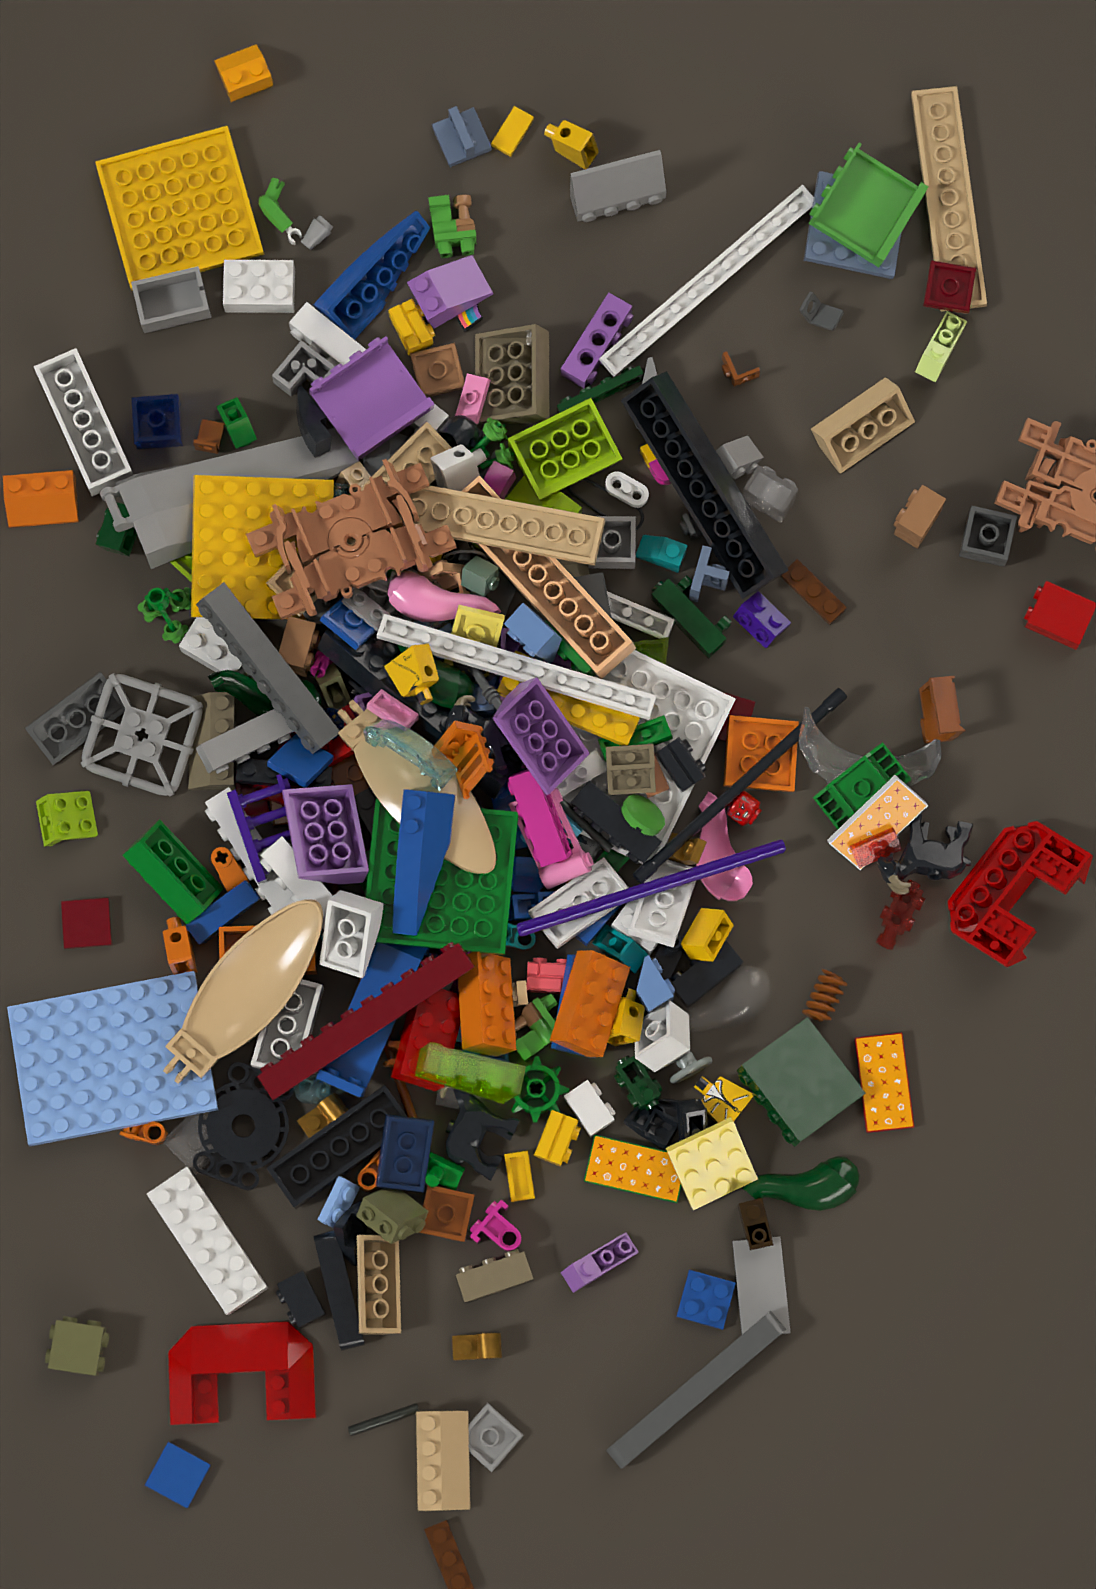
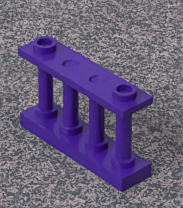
M281 774L276 775L278 784L250 794L238 795L236 790L227 792L258 884L268 881L266 875L270 874L260 863L261 860L258 853L262 852V849L270 847L280 837H283L286 841L290 840L291 837L290 831L287 830L258 840V838L253 839L251 830H254V827L287 815L284 806L251 818L250 816H245L243 808L247 807V804L282 793L285 789H291L288 778L283 779Z

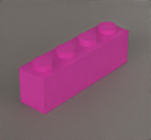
M528 769L508 778V788L510 793L515 795L518 803L516 804V810L525 822L524 831L528 840L532 841L534 847L532 851L536 862H539L540 866L544 867L568 859L573 853L551 794L546 795Z

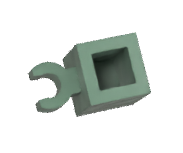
M475 556L463 567L461 585L471 590L470 594L485 597L491 590L494 591L499 584V567Z

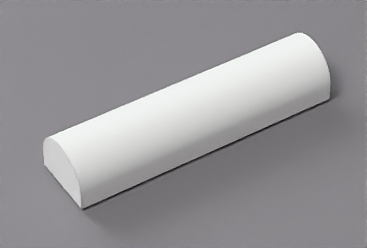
M607 591L611 619L667 641L675 619Z

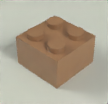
M923 484L919 491L917 489L913 490L905 506L907 509H901L893 525L896 527L894 535L917 549L941 513L946 498Z
M290 616L288 617L279 653L296 675L307 677L308 671H310L315 662V658H313L314 649H317L322 636H320L316 623Z

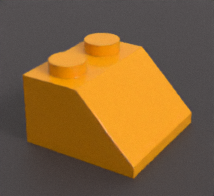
M257 44L214 60L231 102L273 86L270 71Z

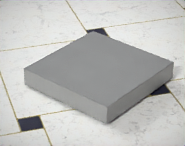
M487 1403L468 1425L469 1452L492 1472L524 1435Z

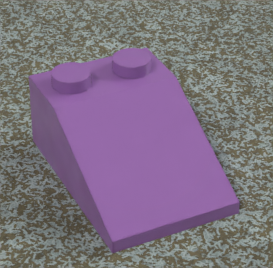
M472 255L428 270L407 282L425 317L433 328L438 327L493 295L489 284Z

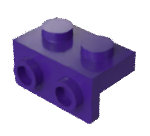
M759 591L747 599L733 616L764 648H767L791 624Z

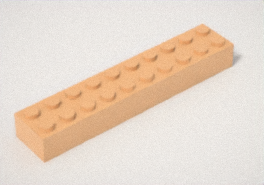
M480 476L462 490V492L501 499ZM477 544L600 679H603L636 649L632 640L556 558Z

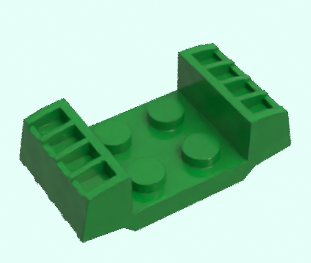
M882 742L830 782L813 799L838 830L894 775L906 785L912 782V778Z

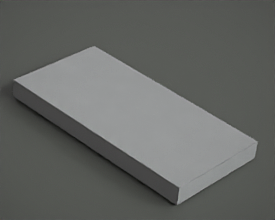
M772 1237L773 1246L751 1251L749 1250L747 1240L732 1241L742 1335L770 1311L786 1328L782 1334L791 1333L781 1237Z

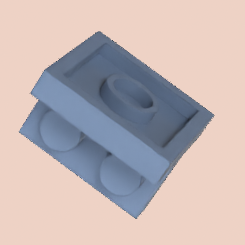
M457 106L448 109L449 118L432 124L433 131L449 167L492 151V147L474 107L459 113Z
M702 546L690 589L689 600L698 602L702 585L723 591L726 589L730 571H726L725 567L717 564H712V567L708 566L711 547Z

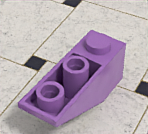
M625 1232L564 1269L561 1274L574 1293L639 1252Z

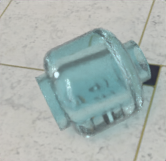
M314 1073L294 1086L295 1096L302 1103L317 1105L329 1096L330 1084L316 1079L317 1074Z

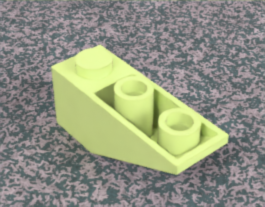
M947 311L925 349L915 372L936 382L967 321Z

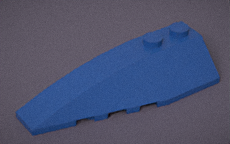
M418 211L413 212L378 239L313 304L316 310L354 340L384 308L387 303L385 299L390 291H394L397 286L396 281L401 272H405L409 265L408 260L412 253L417 252L427 235L430 226Z
M403 790L396 862L393 933L417 936L430 896L435 887V882L451 843L455 794Z

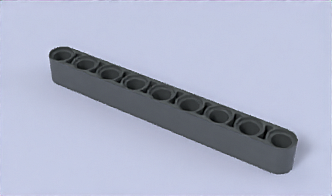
M772 1311L768 1312L606 1450L607 1453L621 1469L781 1335L786 1328Z

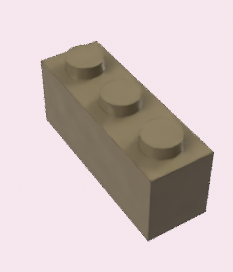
M516 1249L505 1253L506 1258L496 1260V1257H492L482 1261L483 1266L474 1268L473 1265L460 1268V1274H457L456 1278L465 1304L534 1280L525 1252L519 1253V1250Z

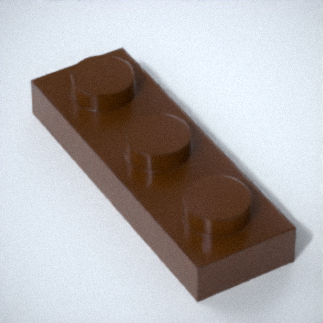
M798 559L788 567L789 571L780 576L829 625L847 608Z
M447 1520L424 1529L447 1588L474 1589Z

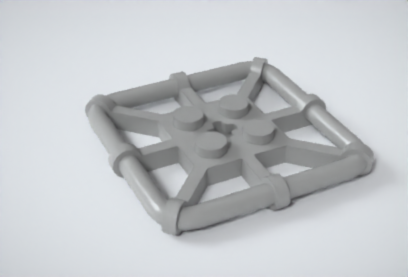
M112 673L104 684L95 715H92L90 719L92 724L82 751V767L92 773L122 782V785L126 787L131 785L158 795H168L169 797L175 795V791L181 783L189 755L194 750L192 746L202 718V703L191 696L164 688L162 684H152L124 674ZM121 683L151 693L146 711L132 707ZM113 687H115L125 707L121 724L103 719ZM159 696L190 706L169 718L153 714ZM193 713L183 745L167 740L171 724ZM104 725L118 730L114 746L91 757L100 726ZM144 728L148 738L143 739L141 742L138 740L139 737L136 733ZM164 746L181 751L171 782L159 761ZM115 752L131 756L126 774L97 765L95 762ZM138 759L153 763L164 786L133 777Z

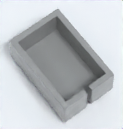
M199 266L131 282L144 333L211 318Z

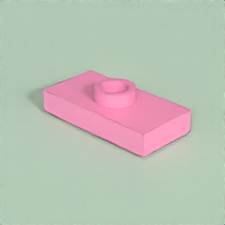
M467 374L456 415L469 417L476 424L479 423L490 379Z
M383 689L367 703L369 711L403 734L419 719L418 713Z

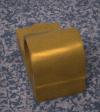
M671 833L667 844L678 834ZM700 838L690 839L669 859L684 865L698 864L707 842Z
M333 1093L318 1103L316 1108L298 1119L297 1122L310 1138L347 1112L348 1109L339 1096Z
M500 1333L452 1336L453 1360L502 1358Z

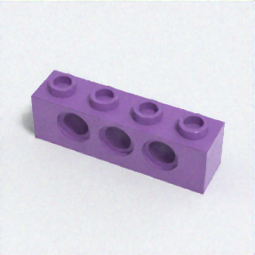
M611 293L607 294L561 367V376L582 388H585L588 383L592 384L598 374L596 372L600 364L603 365L599 358L612 345L614 346L619 342L622 336L620 331L624 326L628 327L634 317L630 304ZM608 319H613L616 321V325L609 327L604 322ZM595 338H601L605 343L597 346L592 341ZM584 357H589L593 362L585 365L580 360Z

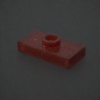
M893 827L850 845L858 868L871 864L880 857H887L890 853L894 854L902 850Z

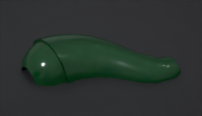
M398 645L401 653L408 649V647ZM433 655L439 680L429 688L433 697L432 702L452 709L460 697L464 695L474 696L475 686L472 679L465 672L459 671L458 667L448 665Z
M836 1156L827 1159L824 1163L820 1162L809 1171L799 1174L758 1175V1180L745 1185L742 1189L754 1199L768 1197L808 1210L822 1211L835 1208L851 1198L857 1192L856 1188L859 1184L860 1175L858 1168L846 1157Z

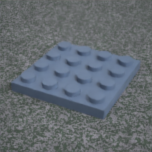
M819 171L812 208L816 202L821 204L824 198L820 195L827 184L832 186L835 179L832 178V173ZM809 224L804 261L893 279L901 234L878 268Z

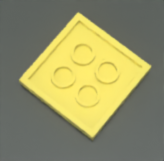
M731 1117L666 1148L693 1210L758 1180Z

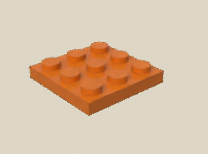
M729 715L723 786L731 787L799 725V721ZM797 743L747 788L794 792Z

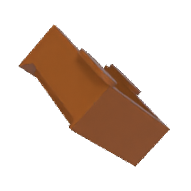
M955 676L929 678V681L919 688L923 711L921 729L925 744L953 741L966 731L960 726L961 721L955 683L952 682Z

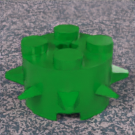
M535 1056L532 1065L524 1068L516 1064L512 1067L516 1074L512 1084L503 1086L504 1091L514 1096L515 1104L511 1111L515 1113L524 1110L526 1113H531L533 1122H537L540 1114L546 1113L549 1110L560 1113L556 1104L559 1095L569 1092V1088L560 1085L557 1078L561 1067L557 1066L549 1069L547 1066H542L539 1056ZM534 1084L537 1087L540 1084L542 1086L540 1089L542 1093L539 1095L537 1093L532 1094L531 1085Z

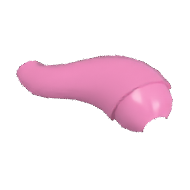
M403 571L400 573V576L396 574L388 584L387 595L389 602L400 613L421 622H439L455 619L458 604L498 614L501 613L499 607L487 597L455 593L441 589L426 577L412 571Z
M709 791L698 806L701 812L717 799ZM725 808L702 828L700 839L707 843L696 866L736 854L728 837ZM744 865L701 879L712 895L718 900L724 899L726 901L743 899L753 884L752 875Z

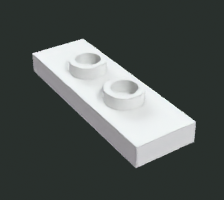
M597 750L592 751L557 786L562 797L607 771L606 765Z

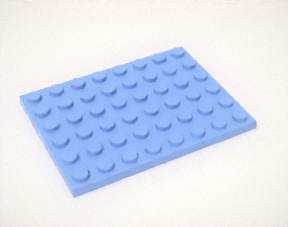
M195 971L7 1007L29 1146L218 1110L212 1069L202 1079L191 1070L179 1084L174 1080L177 1074L186 1067L182 1061L178 1062L172 1072L166 1074L163 1071L175 1056L165 1046L182 1029L188 1010L198 992Z

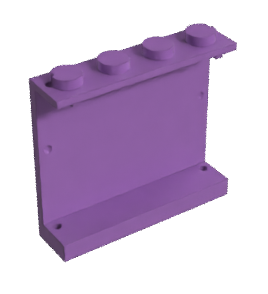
M386 336L382 339L379 337L368 344L369 348L364 352L360 350L349 357L350 361L348 363L336 365L330 370L331 374L326 378L321 376L311 383V396L358 461L434 409L435 405L430 397L427 398L390 347Z

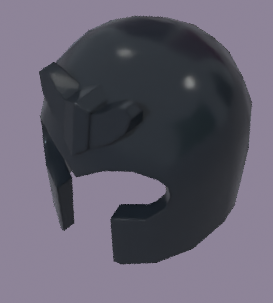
M456 415L450 418L438 431L439 435L452 448L464 445L468 450L470 449L469 446L475 447L481 441L484 434L483 430L479 431L472 419L463 415Z

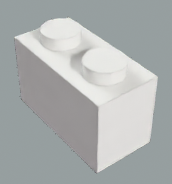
M586 1080L564 1095V1099L589 1136L592 1137L613 1123L615 1120L613 1115L616 1113L608 1102L604 1104L599 1096L602 1095V1092L595 1082L590 1084Z

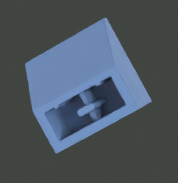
M522 603L504 623L510 629L507 633L516 642L524 646L523 649L530 656L551 664L555 659L562 638L530 607Z
M649 955L644 958L636 992L637 997L648 1014L667 1001H673V994L675 993V989L669 979L664 980L662 978V968L657 959L651 960Z

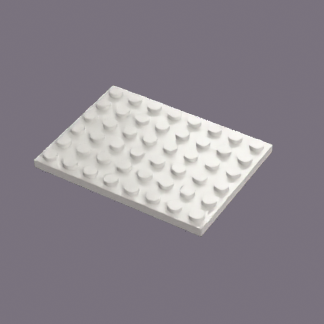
M636 650L603 678V680L657 696L650 720L664 715L673 739L655 745L654 753L680 737L682 741L686 739L693 748V751L690 752L695 760L699 758L703 764H705L735 702V698ZM641 718L638 725L650 720ZM571 725L589 753L597 750L606 765L598 743V739H601V737ZM658 758V763L669 789L647 798L645 793L636 794L652 801L661 810L665 818L663 829L655 835L662 843L647 860L651 859L665 846L693 789V786L681 793ZM607 771L590 781L608 796ZM587 783L562 798L574 807L571 801ZM633 794L611 795L609 797L622 807L624 800ZM584 816L589 823L592 822L587 816ZM584 830L580 833L592 839ZM602 831L601 834L608 840L610 836ZM615 846L612 848V850L625 856L628 853L622 846L619 849Z

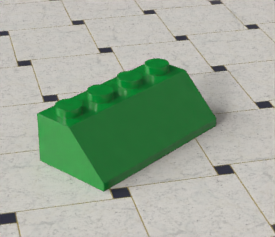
M160 819L122 855L186 924H189L204 912L224 889Z

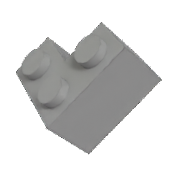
M300 341L273 373L272 378L274 384L292 397L305 380L312 383L321 376L326 378L331 374L330 370L335 366L303 341Z
M748 435L725 443L716 450L733 479L741 477L745 472L747 474L754 472L759 467L757 463L764 458Z

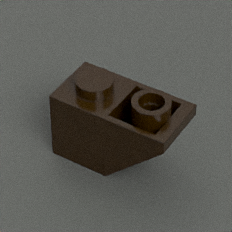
M763 1198L739 1203V1214L749 1250L773 1246Z

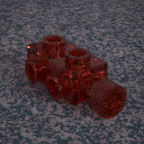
M907 881V883H911V887L908 888L909 893L897 894L892 891L889 897L893 898L890 907L885 905L879 917L883 919L881 926L885 929L883 933L879 934L876 943L888 950L894 949L897 942L895 939L898 934L902 936L905 930L910 932L915 922V919L911 917L915 909L920 911L925 901V898L922 897L924 891L920 889L921 885L915 881ZM907 895L910 897L911 901L909 903H904L902 901V897ZM894 916L900 918L901 922L899 924L892 922Z

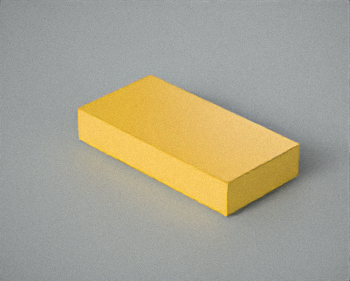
M514 106L493 139L491 146L511 157L534 121V117Z
M528 1151L504 1154L511 1202L535 1199Z

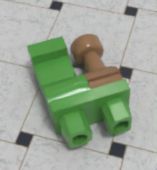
M449 195L428 197L435 247L438 249L440 257H452V247L461 246L462 255H474L475 244H477L475 223L470 218L468 210L472 205L471 196L458 195L453 198L454 207L459 209V219L453 220L451 218Z
M552 994L544 996L540 1000L538 997L523 1008L522 1014L514 1020L516 1037V1031L525 1026H528L531 1030L516 1040V1051L525 1063L552 1043L550 1038L556 1017L553 1019L549 1011L558 1005Z

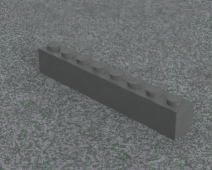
M225 583L219 585L196 604L202 617L208 619L216 635L225 641L230 653L240 660L244 671L254 678L259 690L268 696L273 708L282 714L288 727L296 732L301 739L302 745L314 754L338 735L340 730Z

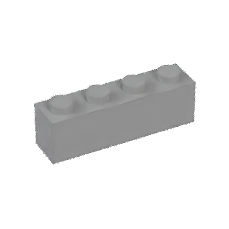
M273 709L200 744L196 750L208 774L213 771L219 774L229 769L228 764L234 761L240 764L250 759L249 754L255 751L261 754L271 748L269 744L275 741L278 744L291 739L290 734L294 731L288 727L282 714Z

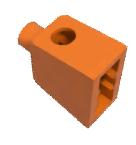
M180 917L167 919L168 929L163 931L168 964L173 975L191 971L198 972L187 927L182 926Z

